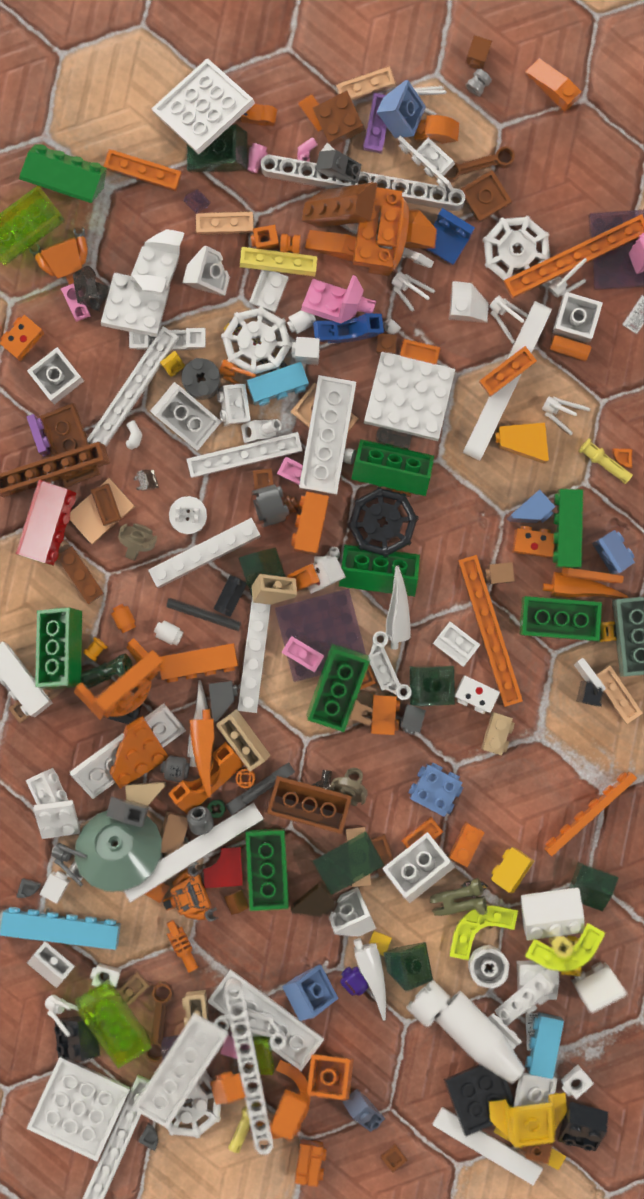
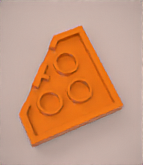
M143 716L125 727L122 743L119 744L115 755L116 760L114 766L111 767L110 774L121 789L162 764V761H166L169 757Z

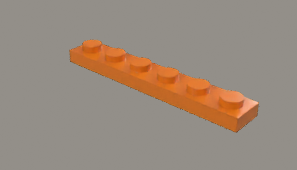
M623 772L616 779L618 782L613 786L609 785L606 787L599 799H593L588 804L589 808L585 812L580 811L574 817L575 821L573 823L563 826L556 838L552 837L545 843L546 847L544 850L552 857L627 789L637 777L632 772Z

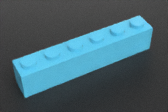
M9 907L2 914L0 936L116 950L118 947L121 923H116L114 919L97 921L96 917L87 916L85 919H81L75 914H66L65 917L59 916L57 912L41 914L39 910L29 909L28 912L20 911L21 908Z

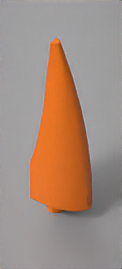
M559 572L553 573L551 584L543 583L542 591H548L550 596L628 598L627 595L601 583L587 579L566 577Z
M210 709L202 710L203 719L189 720L197 769L207 796L211 797L210 764L214 741L213 719H210Z

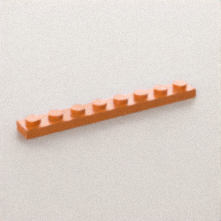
M641 214L505 279L504 284L511 298L513 299L571 271L584 258L587 259L584 263L586 264L640 238V235L644 233V217Z
M474 555L458 560L503 706L506 707L522 702L521 693L478 557Z

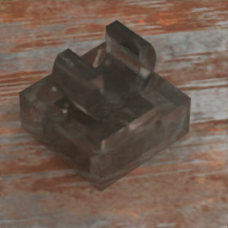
M154 470L139 471L137 476L134 477V481L139 480L140 487L136 488L137 490L146 491L159 488Z

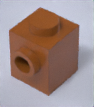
M552 1143L521 1146V1151H523L526 1159L548 1164L553 1145Z

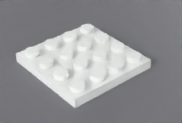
M207 58L160 100L152 110L154 114L199 155L249 110L255 102L253 98Z
M381 352L364 423L438 441L455 369Z
M60 1056L27 1129L98 1161L131 1088Z

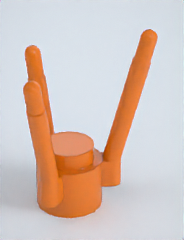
M226 359L223 360L219 373L224 375L223 379L233 384H240L231 377H235L237 372L256 377V374L240 369L233 363H229ZM246 388L247 394L250 395L249 390Z

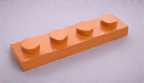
M111 149L108 151L103 166L109 171L173 191L177 190L182 172Z

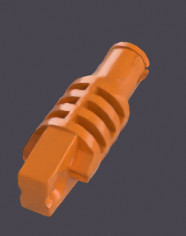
M174 920L167 922L166 924L170 930L167 937L176 955L179 958L181 957L188 973L197 969L199 966L191 953L193 951L183 927L177 928Z

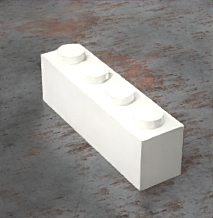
M1 642L0 682L3 686L7 685L11 690L9 694L15 701L19 700L22 704L20 708L26 716L36 717L53 702L42 688L35 687L34 677L10 646L5 642Z

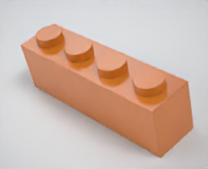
M235 643L160 657L163 660L160 665L161 679L167 680V683L176 682L178 677L185 676L186 680L197 678L198 673H204L205 676L214 675L216 670L223 669L224 672L235 671V667L239 666Z

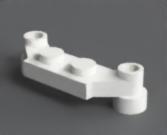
M383 631L376 632L373 635V645L368 655L375 677L382 691L386 689L396 694L399 699L406 700L411 696V688L408 685L400 684L384 649L388 642L387 634ZM378 636L384 638L382 643L377 642ZM402 688H405L407 691L404 696L400 694Z
M237 1006L234 1012H240L243 1008ZM247 1009L251 1032L269 1037L272 1048L276 1050L284 1048L286 1036L274 1021V1016ZM229 1013L219 1016L214 1024L228 1031L231 1027ZM240 1024L236 1028L245 1030L246 1026Z

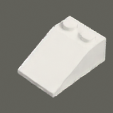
M175 382L150 411L197 451L222 422Z
M602 962L593 965L592 969L586 973L582 971L581 977L574 976L575 978L571 980L582 1002L591 1013L627 995L610 967L606 963L602 964Z

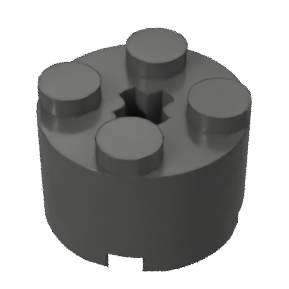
M195 358L182 371L181 379L186 392L197 400L214 397L221 387L219 370L213 362L207 359ZM204 376L205 382L200 381L199 383L198 377L202 378Z
M273 484L252 491V496L256 495V500H253L258 519L259 521H264L262 524L263 528L286 521L289 511L287 505L282 503L281 497H283V492L280 486L276 487Z

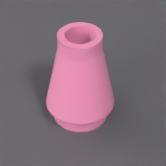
M256 143L249 147L248 171L258 173L261 160L267 155V147Z

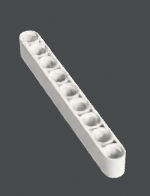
M534 302L507 359L524 346L532 353L552 311L551 308L539 302ZM521 374L493 396H489L465 446L464 454L479 461L481 460Z
M231 978L225 984V998L246 1096L254 1144L258 1153L268 1154L273 1148L272 1133L269 1131L270 1123L243 987L238 979ZM236 986L239 990L236 993H231L228 991V988ZM239 1005L243 1009L240 1012H234L232 1007ZM243 1024L246 1026V1029L238 1031L236 1027ZM242 1044H248L250 1048L248 1050H242L240 1046ZM246 1063H252L254 1067L251 1069L244 1068V1065ZM250 1082L258 1084L255 1088L247 1086ZM254 1101L261 1103L259 1107H253L251 1104ZM258 1120L265 1122L263 1126H257L255 1123ZM263 1139L269 1141L266 1145H261L259 1142Z

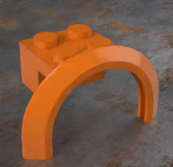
M280 1059L276 1066V1071L290 1077L297 1084L300 1095L287 1089L285 1090L270 1124L269 1131L272 1133V1139L284 1137L292 1140L293 1135H298L301 1124L308 1113L310 1095H307L308 1082L304 1074L292 1064ZM257 1121L255 1124L263 1126L265 1123Z

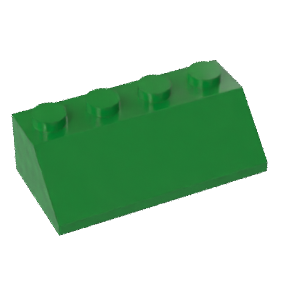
M35 144L28 151L19 179L92 203L104 189L107 168L99 163H91L83 160L81 157H73L65 154L63 151H54L48 149L45 145Z
M360 439L351 480L426 496L434 455Z
M559 489L558 493L554 494V505H557V513H554L553 523L557 525V532L553 533V544H556V552L553 551L552 561L556 563V568L579 569L582 563L583 489Z
M344 544L341 568L345 578L339 581V587L392 594L395 567L399 566L407 596L415 597L419 574V554L396 551L390 554L388 558H384L382 555L364 550L360 551L358 549L359 546Z

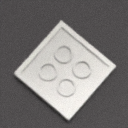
M114 273L101 319V326L158 337L170 285L167 291L163 290L162 294L145 291L138 283L131 281V276Z

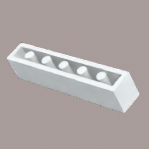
M252 518L148 571L156 587L161 588L260 538L261 535Z

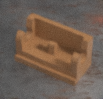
M356 700L350 719L370 726L371 719L362 716V714L367 715V712L364 710L373 712V710L369 706L359 703V700Z
M166 811L160 833L162 839L161 852L171 854L182 847L188 827L187 817Z

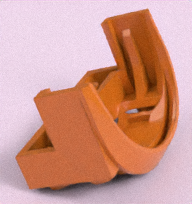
M377 187L371 221L358 223L353 265L369 267V273L390 276L396 269L404 251L409 225V207L402 197L403 191ZM379 213H380L379 230H378V236H377V242H376L377 227H378V220H379ZM378 245L392 247V249L380 248Z
M134 638L128 642L126 648L136 660V665L97 698L82 682L74 690V693L99 720L104 716L106 718L118 717L136 710L147 698L151 688V680L161 670L160 665L163 660L153 650L147 653ZM137 687L138 691L133 694L131 691Z

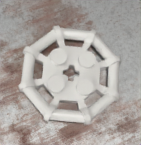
M529 216L507 219L502 217L490 233L483 238L486 260L484 265L502 280L514 276L512 275L513 269L526 270L530 268L529 265L535 258L540 260L539 263L551 258L548 239L550 235L534 223ZM522 225V228L518 231H513L509 228V226ZM527 227L538 236L534 238L526 231ZM503 229L505 235L500 240L495 239ZM541 241L542 253H537L536 243ZM492 245L498 246V256L494 258ZM518 245L521 246L520 251L522 253L515 254L513 252L514 249L512 247H517ZM501 261L509 268L507 273L496 263Z
M261 306L257 309L234 313L229 326L221 334L228 357L227 361L254 374L274 369L278 370L289 349L292 348L285 324L286 320L277 317ZM257 316L256 322L251 321L250 323L246 324L244 321V319ZM263 317L274 323V325L270 327L262 322ZM239 324L242 329L238 336L232 335ZM280 331L282 341H276L274 332ZM258 337L260 338L262 344H257L255 346L253 345L254 341L252 339ZM232 342H237L239 351L234 353ZM275 348H281L274 359L271 355ZM241 356H244L245 358L251 360V365L242 361L239 358ZM267 359L269 363L256 366V362L259 360Z
M207 1070L203 1072L187 1099H193L192 1106H185L183 1103L174 1116L176 1119L174 1124L170 1122L166 1128L170 1132L169 1135L191 1136L197 1139L216 1122H220L221 1104L216 1105L214 1100L213 1111L207 1109L208 1099L214 1098L209 1082L212 1081V1078L208 1075ZM203 1081L209 1087L211 1092L207 1093L205 1089L201 1086V1083ZM204 1115L208 1116L209 1119L199 1126L197 1120ZM180 1122H183L185 1124L192 1123L193 1128H183L178 1126Z

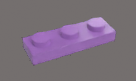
M374 93L363 148L365 151L382 154L387 126L377 114V110L383 97L386 96L384 94Z

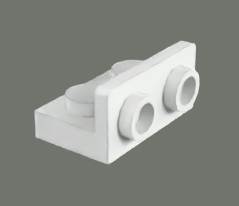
M223 385L217 392V400L221 403L220 420L224 423V426L250 422L246 385Z
M54 768L26 780L37 805L69 801Z

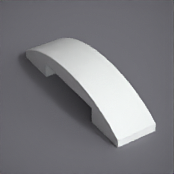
M205 328L170 330L180 337L172 350L206 348ZM129 332V348L147 350L155 337Z

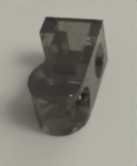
M85 266L73 274L77 303L93 306L103 300L102 293L97 290L95 271L90 266Z
M380 427L375 434V438L380 444L408 450L412 435Z

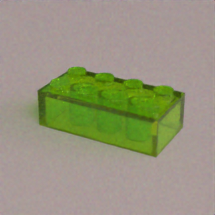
M38 185L0 213V261L4 266L65 222L60 212Z
M110 979L75 999L78 1013L118 1069L152 1048L149 1035Z

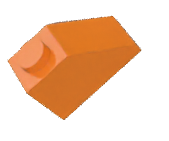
M409 210V225L405 248H435L437 229L420 210Z

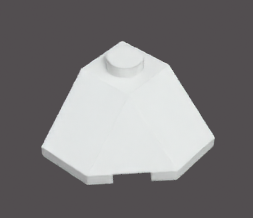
M203 246L187 264L183 283L198 290L225 296L230 277L228 271L224 270L221 262L223 260L221 253L208 246Z
M452 281L449 320L487 323L489 303L472 283Z
M358 887L340 895L337 900V907L329 916L336 935L359 937L376 929Z

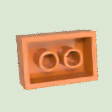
M307 491L305 496H301L299 509H302L301 515L297 514L295 526L298 528L297 534L293 533L291 541L294 551L317 556L329 496Z

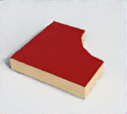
M241 846L221 848V855L218 861L212 866L203 869L204 888L243 886Z

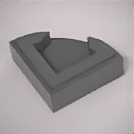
M22 878L16 897L25 898L33 895L38 891L42 883Z
M148 1123L138 1142L155 1151L158 1145V1135L155 1128Z

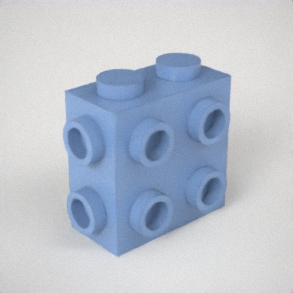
M432 763V765L426 764L425 767L422 766L417 774L420 777L416 784L413 783L408 793L411 795L409 798L445 817L446 814H450L455 804L452 802L455 796L459 797L463 790L462 782L459 781L460 776L449 772V774L442 772L443 767Z

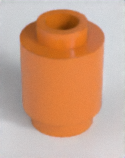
M121 604L112 608L114 612L111 613V616L118 630L125 633L136 627L134 623L136 621L128 605L124 607Z

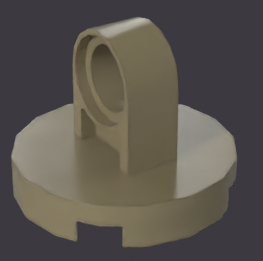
M136 523L133 526L127 527V524L121 526L118 539L124 546L128 547L125 555L126 558L135 561L139 551L146 552L155 547L157 536L154 537L152 535L153 531L150 528Z
M358 768L348 769L344 777L333 779L329 787L331 791L352 796L350 802L352 806H357V803L363 805L368 796L366 788L361 785L363 773ZM356 774L359 776V779L355 781L349 779V776Z

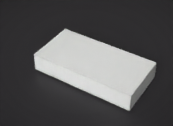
M584 658L574 664L584 680L592 682V689L595 695L598 693L599 687H602L603 691L606 689Z

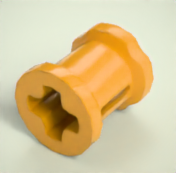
M615 621L601 623V638L599 642L617 641V638L614 636L613 625H615Z
M94 636L93 642L87 649L83 650V653L96 662L98 655L103 649H107L108 646Z

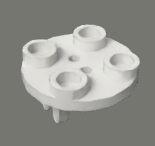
M191 496L181 497L170 508L169 520L173 528L180 533L194 534L200 531L206 523V508L197 498Z

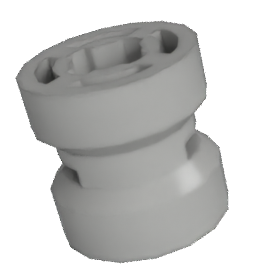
M477 69L473 74L474 77L469 79L465 86L473 95L480 97L484 92V87L488 86L492 79L485 71Z

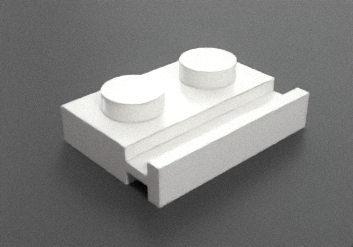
M261 270L249 304L256 305L257 307L261 306L263 309L275 313L289 277L275 271Z
M451 622L446 625L433 642L436 647L462 667L465 666L480 646L478 642Z

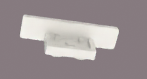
M401 136L397 138L400 142V149L405 154L410 153L412 155L411 159L418 166L422 164L425 167L424 171L431 178L433 176L438 179L436 182L442 189L447 188L450 192L453 190L451 183L444 175L455 163L430 138L417 150Z
M542 971L495 1009V1013L508 1026L522 1014L527 1013L529 1015L537 1009V1004L542 1005L548 1001V995L553 992L554 985Z

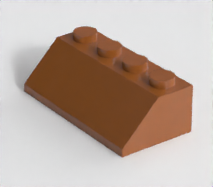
M372 182L321 190L305 202L302 221L317 228L370 222L377 183Z
M277 776L267 814L342 834L352 796Z

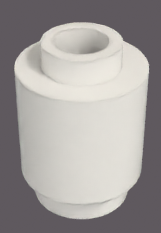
M299 311L288 317L289 322H287V325L292 333L295 331L296 334H299L313 326V322L316 319L313 314Z
M165 620L162 623L158 622L154 630L157 633L156 638L176 646L179 644L184 633L180 631L179 627Z

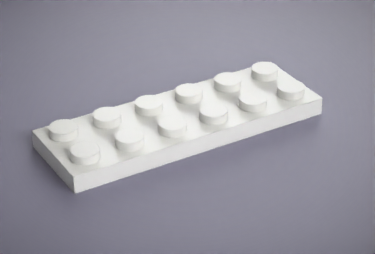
M318 376L299 489L337 495L356 387L355 381Z
M164 703L144 717L163 747L186 731L184 726ZM124 733L70 771L73 779L92 799L116 783L110 774V770L114 766L115 755L119 744L123 741Z
M230 969L207 1002L224 1015L227 1014L225 984L231 978L238 979L243 987L247 1009L274 1016V1021L281 1031L285 1033L286 1044L284 1048L276 1050L272 1048L269 1037L252 1033V1035L302 1071L310 1060L311 1054H314L323 1042L324 1037L302 1021H299L297 1017ZM236 986L228 988V991L231 993H236L239 990ZM239 1005L233 1006L232 1010H236V1007Z
M194 1013L134 1104L133 1109L167 1128L228 1036V1032Z

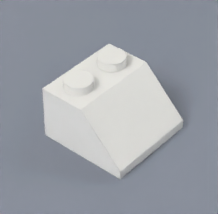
M532 960L517 961V991L543 971L554 985L553 992L548 995L549 1000H555L558 995L559 972L544 968Z

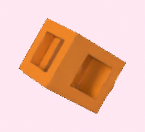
M275 224L253 228L254 235L250 236L252 247L263 250L279 249ZM263 238L268 239L267 242H261Z

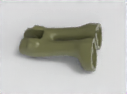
M473 879L469 886L432 895L430 903L443 901L444 905L432 910L434 916L451 915L466 910H476L480 915L487 914L485 896H480L484 893L480 879ZM480 896L462 902H454V900L463 897Z

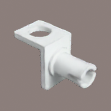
M278 419L253 420L241 425L244 443H249L258 439L277 437L276 431L281 430L282 424ZM248 427L251 429L250 438L247 436Z

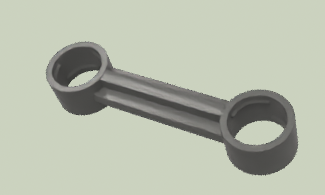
M289 762L243 794L225 805L226 808L233 815L274 787L277 776L288 778L295 773Z

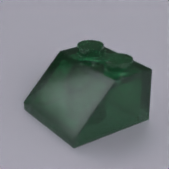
M409 666L410 688L412 691L410 705H455L454 666Z
M578 862L569 889L579 887L582 904L603 911L614 893L619 877Z

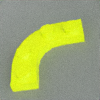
M487 905V914L480 915L476 910L469 911L462 917L455 928L449 956L469 960L475 934L484 927L498 926L515 930L518 910Z
M587 924L579 941L572 947V953L567 957L558 956L552 948L534 939L525 957L552 971H572L582 967L591 960L605 932Z

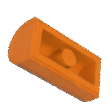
M555 335L549 350L586 362L591 346Z

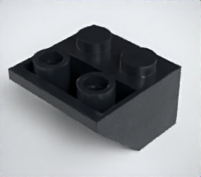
M83 1015L59 1018L70 1033L68 1037L55 1022L54 1031L57 1040L56 1050L58 1058L62 1056L64 1059L82 1062L100 1056L97 1019L95 1016Z
M570 1102L567 1107V1113L563 1117L558 1142L564 1143L567 1146L580 1147L586 1151H596L607 1133L608 1111Z

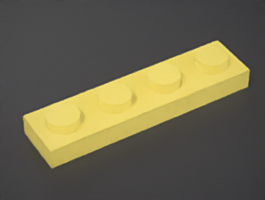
M242 247L240 267L307 276L316 275L317 256Z

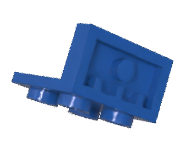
M442 208L433 225L437 229L435 248L425 249L454 265L471 238L475 227Z

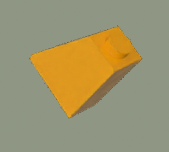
M545 423L500 426L497 432H495V443H499L500 449L540 463H547L549 461Z

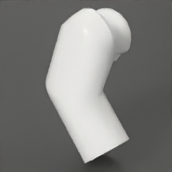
M135 420L126 424L131 432L129 440L126 441V446L130 450L137 448L142 439V433Z
M334 546L329 549L325 556L328 559L336 556L338 560L340 551ZM314 556V562L325 556Z

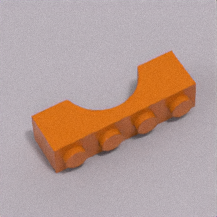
M227 742L223 743L212 753V765L210 767L211 795L245 765ZM201 778L194 781L182 780L168 793L174 803L187 815L191 809L198 807L208 798Z

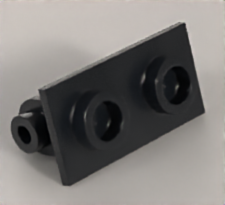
M230 575L213 609L231 617L247 583Z

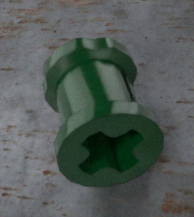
M220 799L212 800L208 805V809L214 818L221 817L226 810L225 803ZM217 804H220L219 809L221 810V812H213L214 807L212 805L216 806Z

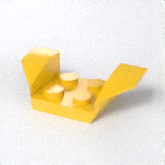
M566 1093L549 1094V1103L509 1108L506 1100L489 1102L490 1121L509 1138L514 1147L553 1143L555 1130L567 1113Z

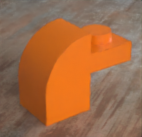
M428 115L426 119L420 120L414 134V140L420 142L430 138L442 144L457 142L460 123L450 117Z

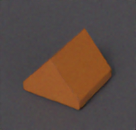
M242 889L224 897L231 915L241 913L249 908Z

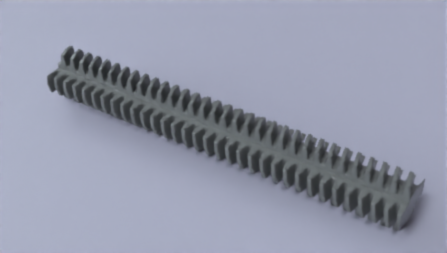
M168 598L167 608L206 621L208 620L239 632L241 622L239 623L235 619L232 621V619L230 620L226 616L223 617L222 615L221 617L217 613L214 614L213 612L212 614L208 610L205 611L204 609L203 611V608L201 610V608L198 609L196 606L194 608V605L189 606L185 602L180 603L176 599L171 600V598Z

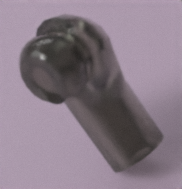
M322 770L321 780L312 785L328 790L332 771Z

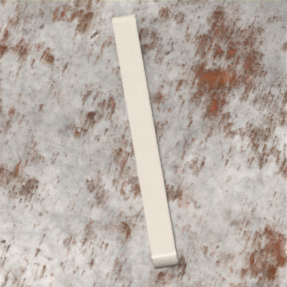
M266 155L261 160L262 173L269 178L329 189L358 185V183L353 182L342 183L339 179L331 177L327 180L320 177L322 173L315 170L317 163L274 155ZM272 163L275 166L272 169H266L265 165ZM290 166L293 168V171L286 173L283 169ZM304 170H310L312 174L309 176H304L302 172ZM360 171L358 182L365 180L367 183L376 182L377 185L383 183L386 185V189L395 190L397 187H403L405 191L402 193V197L406 203L458 211L463 207L465 201V194L460 189L453 188L450 192L447 188L442 189L439 185ZM416 190H420L423 192L424 195L418 197L414 194V192ZM438 193L442 196V199L435 200L432 195ZM458 197L461 202L453 203L451 198Z

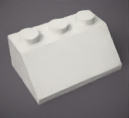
M427 832L382 869L403 897L411 903L454 869L455 866Z
M579 887L521 895L522 921L527 940L583 933L585 925Z

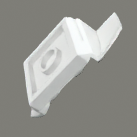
M166 229L147 240L139 253L131 274V281L138 283L145 291L162 294L163 290L167 291L178 264L180 244L184 233Z

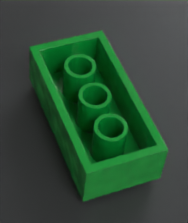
M524 596L521 603L519 635L599 641L602 602Z
M70 607L37 610L35 687L43 689L76 688L81 683L82 611Z
M332 643L306 714L308 721L338 731H345L370 663L368 655Z
M285 828L246 830L250 911L289 909Z

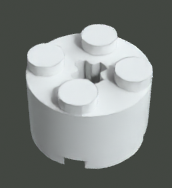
M484 945L472 952L468 960V969L473 980L479 986L497 988L507 979L509 963L501 950L492 945ZM487 963L491 965V970H488L485 965Z
M432 980L431 983H427L416 994L415 1001H410L406 1008L422 1025L429 1027L434 1022L438 1012L442 1014L448 1008L451 999Z

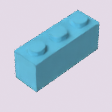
M301 362L247 380V387L254 405L259 404V406L269 404L270 400L277 398V400L288 397L289 393L294 391L295 394L301 393L306 390L309 384Z
M538 1012V1018H534L533 1029H535V1033L529 1042L531 1053L530 1056H527L525 1068H527L530 1075L553 1079L564 1024L562 1017Z

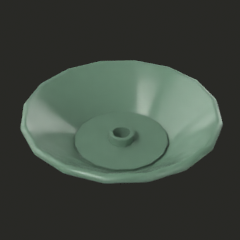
M104 811L93 817L83 827L76 840L75 851L86 854L87 858L76 855L74 858L79 873L91 886L106 892L126 891L140 885L154 872L161 858L162 839L157 825L148 816L146 817L145 825L139 827L106 816L107 811ZM118 842L116 847L112 846L113 843Z

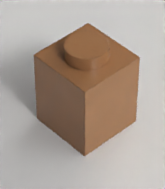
M513 562L488 565V569H485L486 581H489L490 585L514 582Z

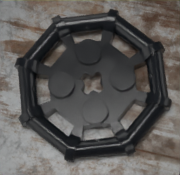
M377 487L376 490L354 501L355 505L347 528L350 529L360 551L364 550L388 558L390 554L407 545H411V539L419 516H416L405 493L400 494ZM378 497L379 503L373 504L370 508L365 505ZM383 497L397 501L394 505L384 503ZM401 505L407 513V517L402 518L398 508ZM362 509L366 512L363 522H357ZM386 518L388 524L380 527L378 520ZM403 523H408L405 535H402L400 533ZM364 527L368 537L365 540L359 532V528ZM396 537L400 539V541L388 547L387 542ZM372 540L382 542V547L371 545L370 543Z

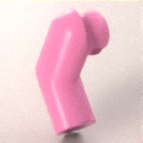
M310 138L298 147V160L310 161V150L317 146L314 138Z

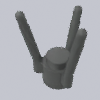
M58 843L52 851V857L56 858L54 863L59 865L82 887L83 883L63 862H68L72 855L87 858V855Z

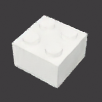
M565 292L552 333L589 344L593 338L603 302Z
M58 347L27 370L53 404H56L84 382Z

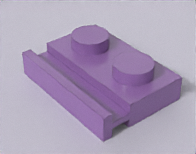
M34 414L26 416L38 453L43 456L49 455L48 447H50L47 436H44L42 430L44 426L41 418H37Z

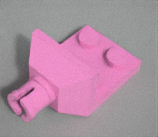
M352 275L347 290L312 279L301 311L334 322L343 323L354 318L357 311L373 313L376 301L362 296L364 290L354 275Z

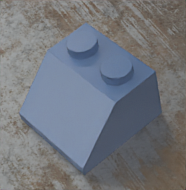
M405 80L383 97L377 114L394 138L399 136L411 137L416 132L426 106L409 80Z
M539 490L510 515L507 520L509 522L537 523L541 520L543 523L554 514L552 509L555 506Z
M615 530L592 544L609 572L616 575L634 564L633 558L635 557L629 548L626 549L623 544L624 538L619 532L616 533Z
M321 964L294 977L282 986L299 1021L317 1016L339 999Z

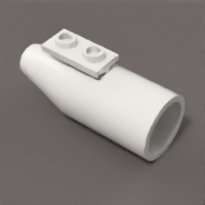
M461 991L451 998L448 1008L442 1014L438 1012L435 1016V1021L480 1065L510 1083L515 1082L524 1072L525 1068L514 1052V1048L522 1042L516 1033L510 1030L501 1018L494 1013L486 1017Z

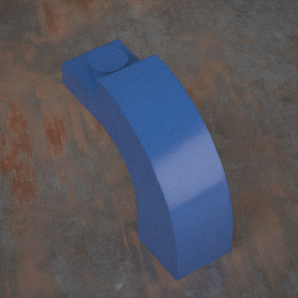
M365 313L343 323L334 321L313 322L315 338H319L320 342H352L384 333L382 314Z

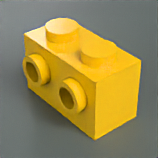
M512 847L505 851L502 856L504 860L493 869V876L491 878L493 882L509 893L515 892L535 862L519 849Z

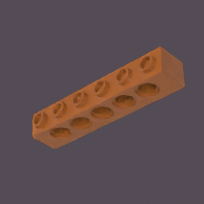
M96 442L0 473V497L4 498L35 488L39 480L50 483L110 464L104 444Z

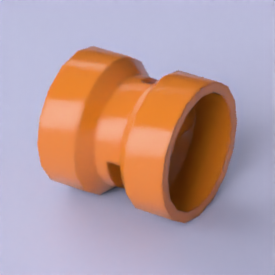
M281 234L280 252L299 254L301 235L289 236L288 234Z
M242 768L236 774V783L241 788H249L255 782L256 776L254 771Z

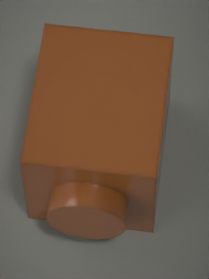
M474 35L466 64H469L474 69H483L492 41Z

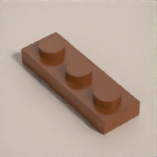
M73 546L58 555L59 562L88 604L105 594Z

